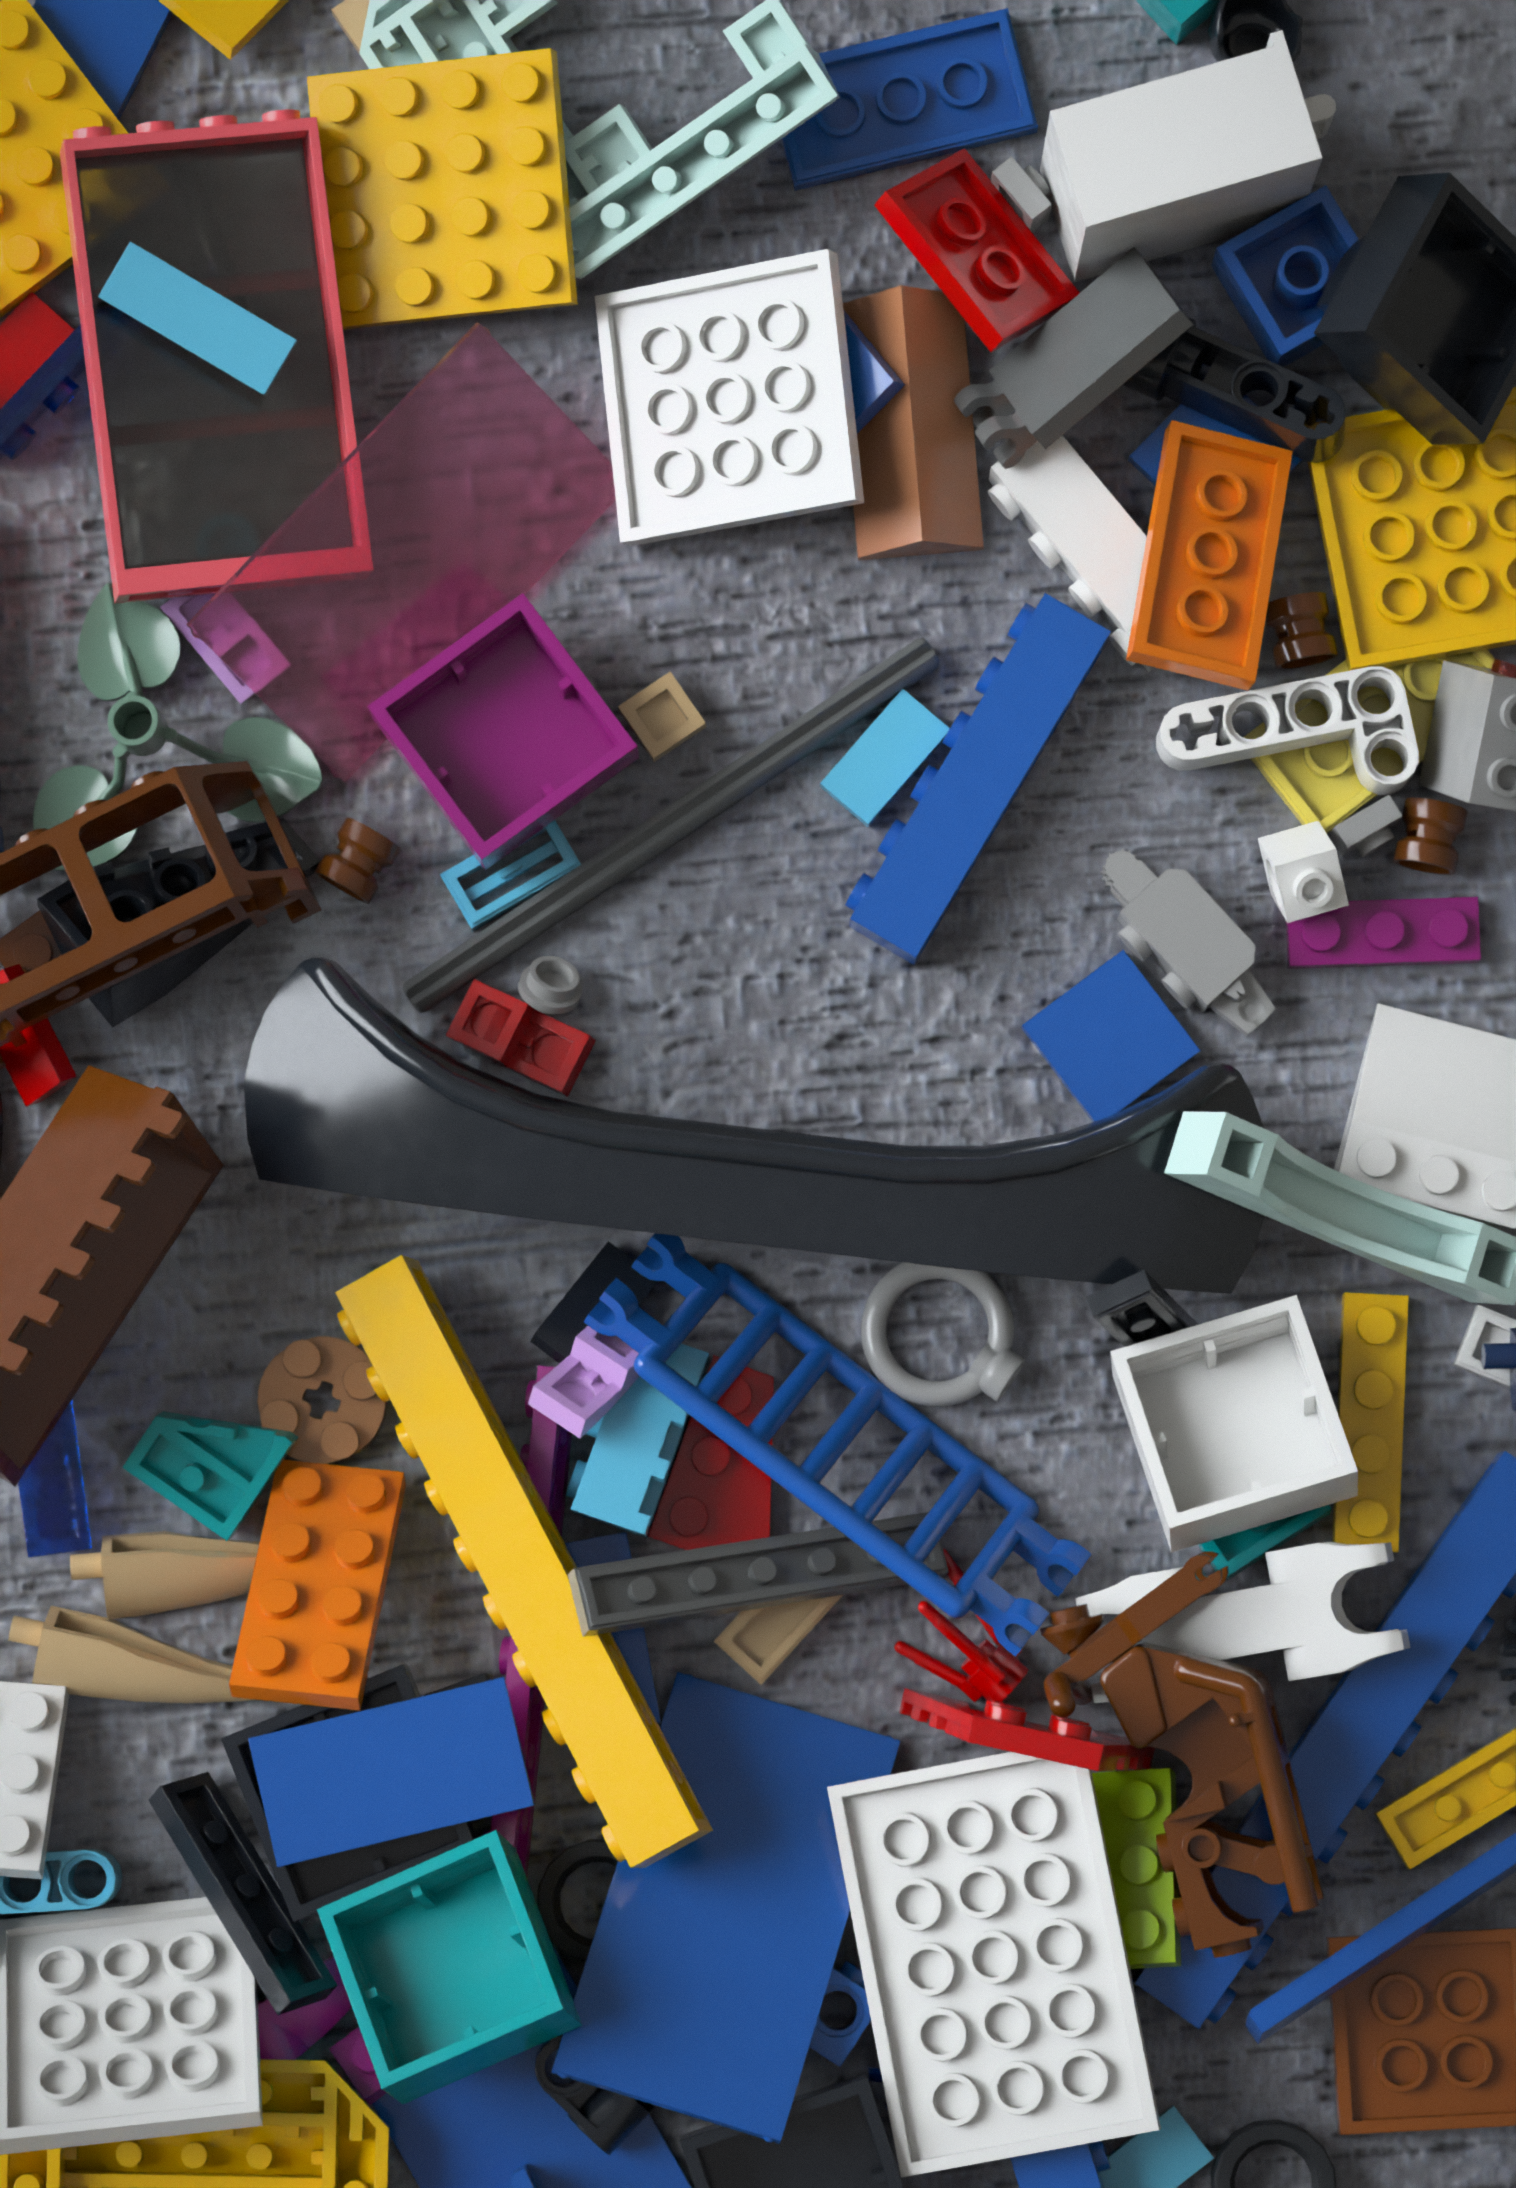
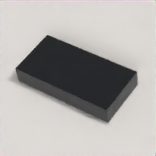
M608 1241L535 1332L530 1342L555 1361L561 1363L570 1355L576 1335L588 1326L583 1321L599 1303V1298L615 1278L627 1285L634 1293L639 1307L655 1288L658 1281L649 1280L631 1267L635 1261Z

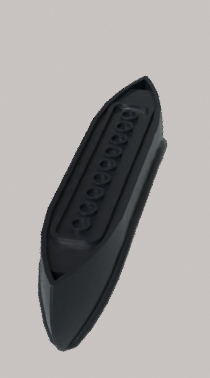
M313 957L297 966L282 984L264 1012L251 1045L244 1078L247 1140L259 1180L429 1206L955 1269L1101 1284H1114L1145 1270L1163 1289L1226 1294L1233 1292L1249 1264L1265 1217L1262 1214L1164 1173L1183 1111L1227 1112L1264 1128L1254 1098L1241 1073L1231 1065L1221 1062L1206 1064L1167 1089L1115 1115L1060 1134L986 1146H908L615 1112L536 1094L464 1064L410 1029L371 997L337 962L325 957Z

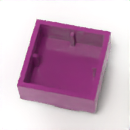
M524 593L367 706L374 722L485 871L639 759L636 743Z

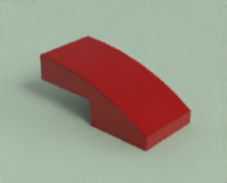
M473 979L445 1035L468 1049L566 1097L569 1096L596 1042L590 1035L538 1012L527 1003L476 979Z

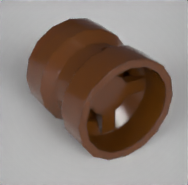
M1301 593L1268 602L1267 625L1275 630V634L1279 638L1272 649L1277 669L1311 666L1332 660L1338 656L1335 637L1324 630L1326 626L1325 618L1329 614L1326 593Z
M1415 797L1406 798L1402 820L1406 824L1405 832L1407 836L1396 843L1393 862L1402 867L1425 873L1454 875L1459 853L1452 846V843L1455 842L1456 835L1464 830L1468 811L1458 805L1439 800Z
M347 817L337 833L339 843L336 848L340 851L339 854L331 853L324 855L314 872L344 893L363 903L370 904L379 888L377 879L373 874L375 872L380 874L383 868L392 866L401 848L377 831Z

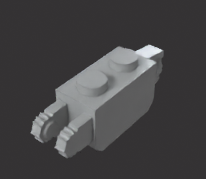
M1122 848L1121 851H1116L1113 854L1109 853V858L1106 859V864L1102 867L1103 871L1100 872V875L1103 877L1101 882L1105 883V888H1110V894L1124 908L1120 911L1117 921L1124 927L1118 933L1122 942L1141 961L1144 962L1149 956L1153 958L1167 974L1161 980L1162 984L1183 1007L1188 1008L1194 1003L1202 1012L1211 1008L1244 1036L1247 1037L1270 1017L1276 1008L1250 971L1255 963V944L1186 869H1166L1157 878L1142 860L1136 859V854L1132 855L1130 853V850L1124 851Z

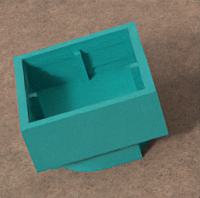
M497 1830L317 1909L381 2089L401 2104L415 2100L582 2026L516 1848Z

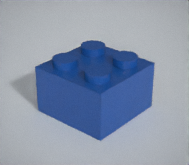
M1326 185L1216 247L1211 267L1266 359L1282 367L1289 365L1325 344L1314 334L1324 315V312L1317 306V303L1343 255L1359 240Z

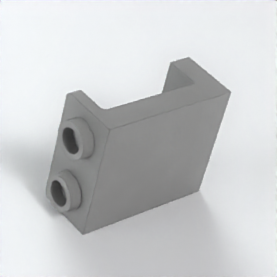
M1443 660L1419 780L1420 786L1470 804L1516 811V678L1510 677L1511 673Z

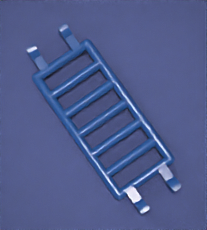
M654 1233L647 1243L648 1246L631 1267L649 1280L665 1281L686 1299L662 1325L638 1306V1300L627 1285L615 1278L599 1298V1303L583 1322L602 1335L617 1336L639 1353L635 1358L633 1366L641 1378L948 1616L961 1618L969 1610L974 1612L994 1628V1634L998 1642L1016 1657L1031 1635L1036 1633L1050 1613L1032 1600L1016 1599L992 1580L1007 1558L1014 1551L1036 1568L1040 1582L1054 1595L1059 1597L1092 1554L1074 1541L1058 1540L1037 1524L1035 1520L1040 1510L1033 1498L914 1406L891 1391L879 1379L734 1267L727 1263H718L709 1270L685 1251V1245L679 1236ZM725 1293L753 1314L754 1318L700 1383L694 1386L665 1362ZM774 1332H776L805 1356L747 1427L717 1402ZM826 1371L854 1392L856 1396L802 1464L798 1466L768 1442ZM877 1410L907 1433V1435L852 1506H849L820 1482ZM929 1450L958 1474L902 1547L872 1524V1521L924 1453ZM979 1489L1009 1513L954 1587L923 1562Z

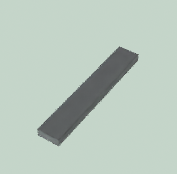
M928 1512L874 1520L872 1524L903 1547ZM835 1527L573 1568L567 1575L582 1637L907 1584ZM940 1540L923 1563L943 1578L949 1571Z

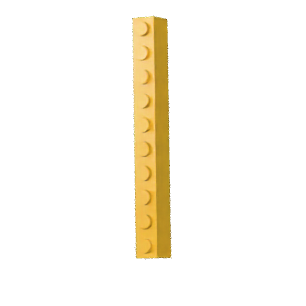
M400 1255L336 1291L335 1293L343 1307V1310L337 1313L339 1323L354 1346L362 1344L373 1365L366 1369L369 1382L384 1403L390 1400L401 1420V1423L395 1425L397 1436L412 1459L420 1457L430 1477L429 1480L424 1482V1486L433 1506L442 1516L449 1514L460 1535L453 1540L455 1549L461 1561L471 1573L478 1570L489 1592L483 1596V1602L492 1621L500 1630L506 1628L509 1630L518 1648V1651L512 1654L514 1664L520 1676L530 1688L537 1685L548 1706V1709L542 1711L545 1725L558 1745L562 1746L567 1743L578 1765L572 1769L574 1781L580 1793L589 1804L597 1802L608 1825L602 1827V1834L613 1856L619 1862L627 1860L630 1868H646L713 1831L612 1634L605 1633L582 1637L567 1576L577 1566L419 1261Z

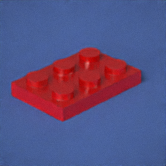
M965 148L888 189L874 204L876 209L990 352L997 350L1050 319L1080 293Z

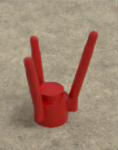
M943 1548L949 1571L947 1575L953 1584L956 1585L964 1573L957 1566L948 1551ZM921 1601L918 1604L919 1612L968 1657L961 1666L968 1676L904 1641H897L894 1645L897 1653L958 1687L974 1703L981 1696L986 1700L1002 1702L1029 1671L1017 1659L1022 1649L1016 1657L1007 1651L998 1642L994 1634V1628L976 1615L996 1646L987 1639L979 1646L975 1645L927 1601Z

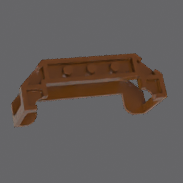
M248 761L179 766L165 772L154 771L147 773L135 780L131 785V789L109 800H95L86 803L75 811L72 818L50 829L40 828L30 831L20 837L14 847L0 853V896L63 865L92 928V936L84 945L7 983L0 984V1047L9 1042H12L16 1048L27 1043L22 1030L248 918L259 928L268 923L265 915L283 906L293 924L322 910L263 783ZM256 799L288 868L267 871H249L242 868L217 814L233 810ZM187 804L216 867L214 879L132 921L125 923L118 921L87 852ZM0 1052V1070H1V1069L7 1067V1065H6V1063H5V1061H4V1058H3V1056H2V1054H1V1052Z

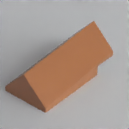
M903 285L843 303L844 311L905 384L857 434L864 503L853 505L858 560L983 550L973 414L966 418L954 402L956 395L963 388L970 385L965 319L943 292Z

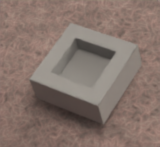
M1011 156L992 171L991 183L1003 195L1032 233L1049 220L1052 204L1047 198L1051 196V190L1043 177L1032 166L1028 165L1022 169Z
M1389 794L1334 826L1329 837L1341 857L1356 848L1360 855L1365 857L1395 838L1390 829L1397 825L1402 818V814Z

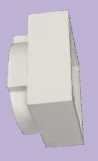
M1297 1295L1110 1351L1113 1379L1171 1553L1358 1496V1470Z

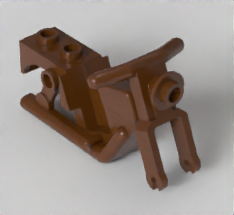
M1204 1551L1190 1558L1182 1569L1101 1629L1099 1627L1104 1621L1103 1613L1090 1616L1088 1605L1083 1604L1050 1612L1052 1625L1040 1628V1632L1064 1655L1068 1654L1071 1658L1050 1673L1044 1680L1045 1694L1050 1710L1054 1715L1066 1718L1074 1712L1076 1704L1086 1705L1090 1703L1093 1699L1091 1684L1087 1679L1106 1667L1101 1673L1100 1683L1131 1745L1136 1748L1149 1746L1166 1750L1179 1757L1187 1765L1192 1775V1790L1189 1798L1181 1807L1165 1818L1166 1820L1163 1822L1165 1833L1157 1834L1156 1842L1164 1872L1175 1871L1181 1897L1172 1899V1907L1180 1936L1186 1937L1191 1935L1195 1951L1211 1947L1213 1957L1218 1958L1252 1949L1250 1938L1259 1936L1264 1930V1924L1262 1919L1246 1918L1228 1905L1218 1892L1209 1867L1213 1864L1258 1876L1263 1882L1271 1885L1285 1882L1292 1912H1300L1318 1907V1900L1323 1899L1324 1894L1273 1689L1268 1678L1260 1670L1145 1642L1136 1645L1198 1598L1214 1591L1226 1581L1229 1574L1228 1566L1208 1576L1203 1573L1205 1565L1211 1564L1219 1554L1214 1551ZM1260 1783L1274 1839L1267 1841L1229 1831L1220 1821L1210 1818Z

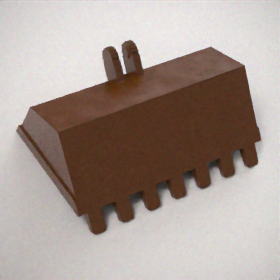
M88 1065L0 1199V1477L14 1487L20 1481L224 1166L173 1093L159 1087L154 1089Z

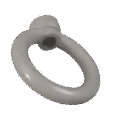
M902 1262L880 1279L865 1304L861 1321V1340L867 1362L876 1377L886 1387L909 1402L930 1407L952 1406L968 1401L982 1392L998 1402L1009 1389L1026 1359L1011 1350L1014 1339L1012 1310L1003 1289L988 1272ZM926 1280H949L966 1287L978 1298L988 1320L987 1344L978 1354L970 1369L961 1376L946 1381L924 1380L907 1372L892 1355L887 1341L886 1326L893 1304L908 1288Z

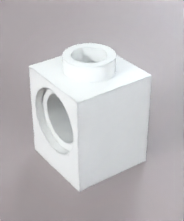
M1319 821L1258 838L1270 894L1287 923L1349 906L1337 850Z

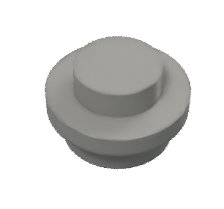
M542 956L535 959L530 966L523 970L518 982V991L522 999L538 1012L544 1014H564L577 1007L582 995V986L579 982V973L570 962L556 956Z

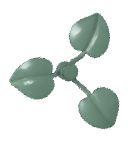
M107 583L94 599L85 617L79 638L77 662L81 679L91 693L103 701H117L108 714L109 731L119 742L112 751L115 756L113 780L109 784L106 777L99 770L83 765L63 768L56 772L45 782L36 799L33 811V830L40 828L50 829L72 818L75 811L86 803L95 800H109L119 795L118 792L125 784L127 757L130 754L136 756L152 755L159 751L165 742L173 743L213 764L248 761L263 783L278 817H282L309 796L317 792L323 782V775L320 765L308 745L291 729L271 719L250 717L233 722L224 734V754L215 752L178 733L175 729L169 728L163 714L151 701L144 697L142 688L152 689L160 687L174 675L181 659L182 645L180 636L171 620L158 608L147 602L136 601L114 604L112 583ZM256 799L227 811L228 814L245 822H266ZM138 828L87 852L92 865L97 866L111 862L123 854L132 844ZM63 865L53 869L56 871H65Z

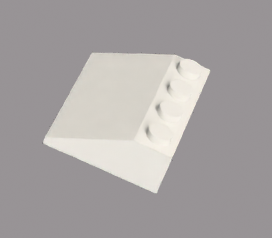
M1378 1003L1334 1170L1388 1193L1447 1213L1485 1223L1516 1237V1040Z

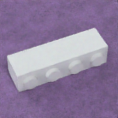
M1063 435L1047 449L1037 441L1025 452L1020 462L1011 468L1005 469L999 461L990 468L988 479L993 485L988 490V494L994 504L1011 521L1019 516L1034 534L1028 539V542L1037 556L1050 569L1059 564L1074 582L1068 588L1074 600L1090 617L1099 612L1114 630L1109 636L1112 645L1123 659L1133 666L1135 662L1127 661L1126 656L1147 539L1145 533ZM1143 665L1144 668H1145L1148 672H1150L1151 670H1153V669L1155 668V667Z

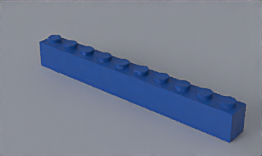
M1507 1451L1496 1454L1373 1631L1382 1632L1394 1629H1407L1410 1648L1383 1655L1354 1670L1346 1671L1289 1752L1315 1861L1318 1858L1327 1864L1348 1834L1346 1830L1340 1827L1354 1805L1362 1811L1365 1810L1383 1785L1385 1779L1377 1774L1382 1764L1391 1752L1400 1758L1412 1744L1422 1727L1414 1721V1718L1428 1699L1437 1705L1448 1692L1459 1674L1450 1666L1464 1646L1474 1652L1484 1640L1495 1623V1620L1487 1615L1500 1594L1502 1593L1510 1599L1516 1593V1458ZM1261 1792L1234 1832L1267 1841L1274 1839L1263 1792ZM1213 1864L1209 1867L1218 1892L1228 1905L1246 1918H1260L1263 1920L1264 1930L1259 1936L1250 1938L1252 1949L1229 1956L1214 1958L1211 1947L1195 1951L1191 1935L1186 1937L1180 1936L1181 1966L1140 1968L1132 1978L1133 1983L1198 2029L1206 2019L1216 2024L1237 1994L1235 1990L1229 1987L1243 1965L1253 1971L1272 1945L1274 1938L1266 1932L1278 1914L1282 1912L1290 1917L1294 1913L1292 1912L1285 1882L1271 1885L1263 1882L1258 1876Z

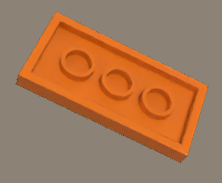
M1171 420L1164 433L1126 656L1127 661L1247 691L1256 682L1293 451Z
M283 1460L274 1474L230 1676L229 1688L232 1697L361 1710L406 1489L404 1472Z

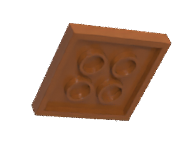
M1516 1927L1425 1932L1330 1996L1337 2122L1340 2135L1516 2126ZM1362 1935L1326 1937L1327 1957L1329 1958Z

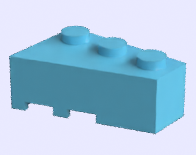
M681 1344L665 1363L694 1386H697L703 1378L710 1356L708 1352ZM639 1376L617 1403L587 1432L588 1436L596 1439L588 1462L578 1460L566 1492L567 1497L574 1499L571 1510L575 1514L648 1538L689 1414Z

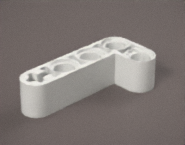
M1371 666L1184 703L1172 708L1164 716L1156 736V749L1160 759L1169 767L1179 771L1195 770L1348 739L1355 773L1360 784L1368 791L1377 795H1389L1400 791L1414 774L1419 762V751L1405 687L1398 675L1382 666ZM1366 686H1375L1382 689L1389 699V710L1381 714L1366 712L1358 702L1357 692ZM1303 699L1319 701L1327 711V722L1320 726L1303 724L1296 716L1295 704ZM1241 711L1254 712L1263 719L1265 733L1256 739L1241 737L1234 730L1232 717ZM1213 717H1219L1218 737L1222 746L1216 745L1217 733L1199 737L1193 750H1186L1183 741H1172L1171 739L1175 737L1180 724H1187L1190 734L1209 732L1214 722ZM1378 748H1390L1396 751L1403 762V771L1395 776H1385L1378 773L1371 763V752Z

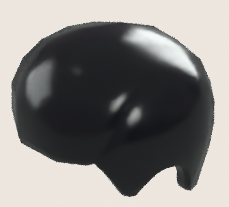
M1220 0L1212 13L1208 28L1209 47L1216 61L1220 62L1265 49L1270 34L1283 30L1291 59L1294 63L1301 53L1303 18L1293 12L1286 0Z

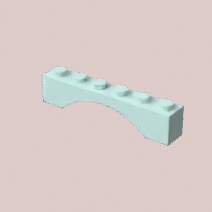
M1183 1111L1164 1172L1165 1174L1471 1303L1515 1305V1236L1485 1223L1422 1205L1353 1179L1306 1156L1289 1145L1278 1134L1227 1112Z

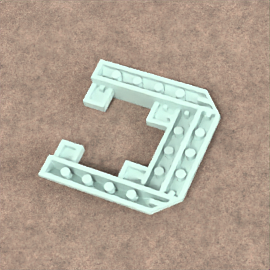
M370 0L359 54L369 69L519 52L510 37L558 3L556 0ZM781 0L764 1L723 30L753 79L654 149L651 148L627 109L621 104H618L574 136L563 121L575 278L582 279L840 98L820 55L813 50Z

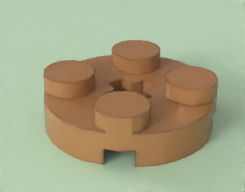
M318 1336L294 1341L272 1359L261 1378L257 1404L262 1427L290 1431L299 1437L287 1455L301 1462L334 1464L350 1459L374 1441L384 1423L387 1402L384 1403L378 1397L369 1382L366 1369L373 1365L367 1354L345 1340L335 1337ZM322 1382L330 1383L333 1385L332 1396L340 1400V1407L337 1412L325 1411L322 1419L311 1417L312 1405L304 1401L307 1391L309 1389L318 1391Z

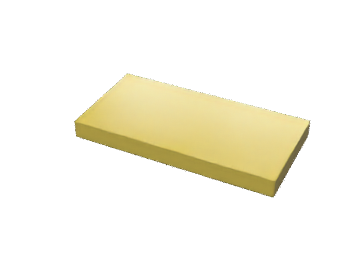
M1488 649L1385 667L1398 675L1405 687L1419 751L1418 765L1424 760L1443 660L1503 670ZM1346 660L1326 675L1348 671ZM1366 686L1357 692L1358 702L1366 712L1381 714L1389 710V699L1382 689L1375 686ZM1303 699L1295 704L1296 716L1303 724L1320 726L1327 722V711L1319 701ZM1264 722L1244 736V738L1256 739L1261 737L1265 733ZM1348 739L1250 758L1302 825L1319 821L1327 834L1332 831L1334 826L1348 819L1378 796L1360 784L1355 773ZM1378 748L1371 752V763L1378 773L1385 776H1395L1403 771V762L1396 751L1390 748Z

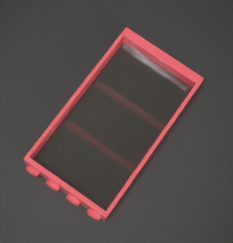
M285 109L263 114V122L238 124L237 116L217 115L199 120L200 127L175 129L174 122L151 121L137 125V133L111 135L110 127L93 126L74 130L72 139H63L60 159L114 604L366 578L372 571L317 117L301 118L299 110ZM129 242L136 244L297 340L295 347L266 396H263L98 298Z

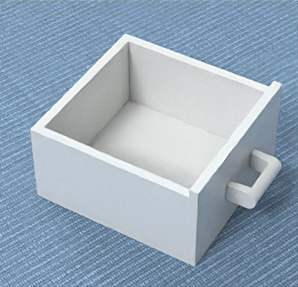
M1283 30L1270 34L1265 49L1050 111L1040 174L1051 190V196L1048 200L1052 204V213L1074 282L1102 275L1133 247L1147 261L1239 235L1310 194L1322 161L1317 139L1323 138L1328 133L1336 111V103L1327 94L1304 99Z

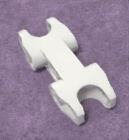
M1329 1541L1265 1552L1271 1585L1201 1596L1142 1639V1643H1150L1219 1660L1283 1649L1288 1681L1354 1670L1383 1655L1410 1648L1407 1629H1394L1382 1632L1364 1631L1353 1625L1346 1617L1342 1607L1343 1589L1346 1582L1356 1572L1369 1567L1386 1565L1388 1562L1394 1561L1391 1542L1344 1544ZM1183 1567L1130 1576L1114 1586L1075 1598L1076 1605L1087 1604L1090 1616L1101 1613L1103 1615H1119ZM1100 1681L1096 1684H1091L1094 1703L1109 1702Z

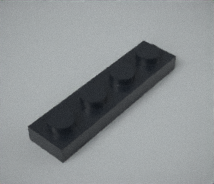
M209 1772L160 1786L148 1801L276 2014L281 2015L326 1999L338 1986L299 1920L293 1922L282 1892Z

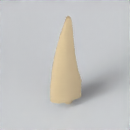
M168 1531L102 1536L101 1552L70 1555L71 1579L103 1578L108 1619L137 1617L204 1605L249 1593L260 1542L226 1541L225 1539L203 1538Z
M50 1606L45 1622L13 1616L8 1641L38 1647L32 1684L66 1686L67 1692L70 1695L134 1702L212 1703L255 1700L231 1696L229 1681L233 1666L206 1659L155 1640L114 1619L56 1606Z

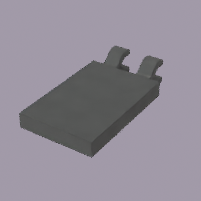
M1133 247L992 367L989 372L995 379L993 382L988 384H972L963 388L956 395L954 402L966 418L977 408L985 406L984 410L973 418V422L977 427L975 434L987 450L993 447L999 440L1007 438L993 453L1005 469H1008L1020 462L1025 452L1037 441L1047 449L1188 330L1193 323L1148 261Z

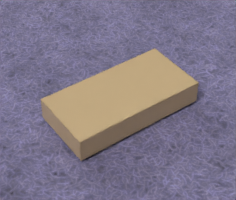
M843 1595L741 1611L714 1642L762 1685Z

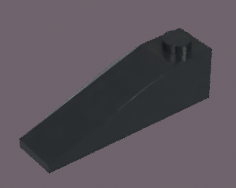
M279 818L308 879L315 873L314 871L319 865L320 860L284 818ZM267 822L225 832L242 868L249 871L288 868ZM206 845L170 853L169 847L148 852L147 860L113 868L111 862L93 866L117 920L124 923L132 921L209 883L216 874V867ZM70 880L37 899V906L62 955L84 945L90 940L92 928ZM248 918L89 997V1000L108 1023L115 1027L167 995L252 925L253 921Z

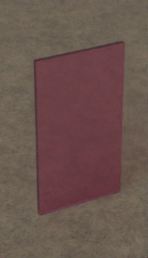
M476 322L186 625L191 629V633L195 638H200L331 769L334 777L346 782L387 740L386 736L372 719L367 706L522 593L525 595L616 500L612 463L491 336L490 330Z

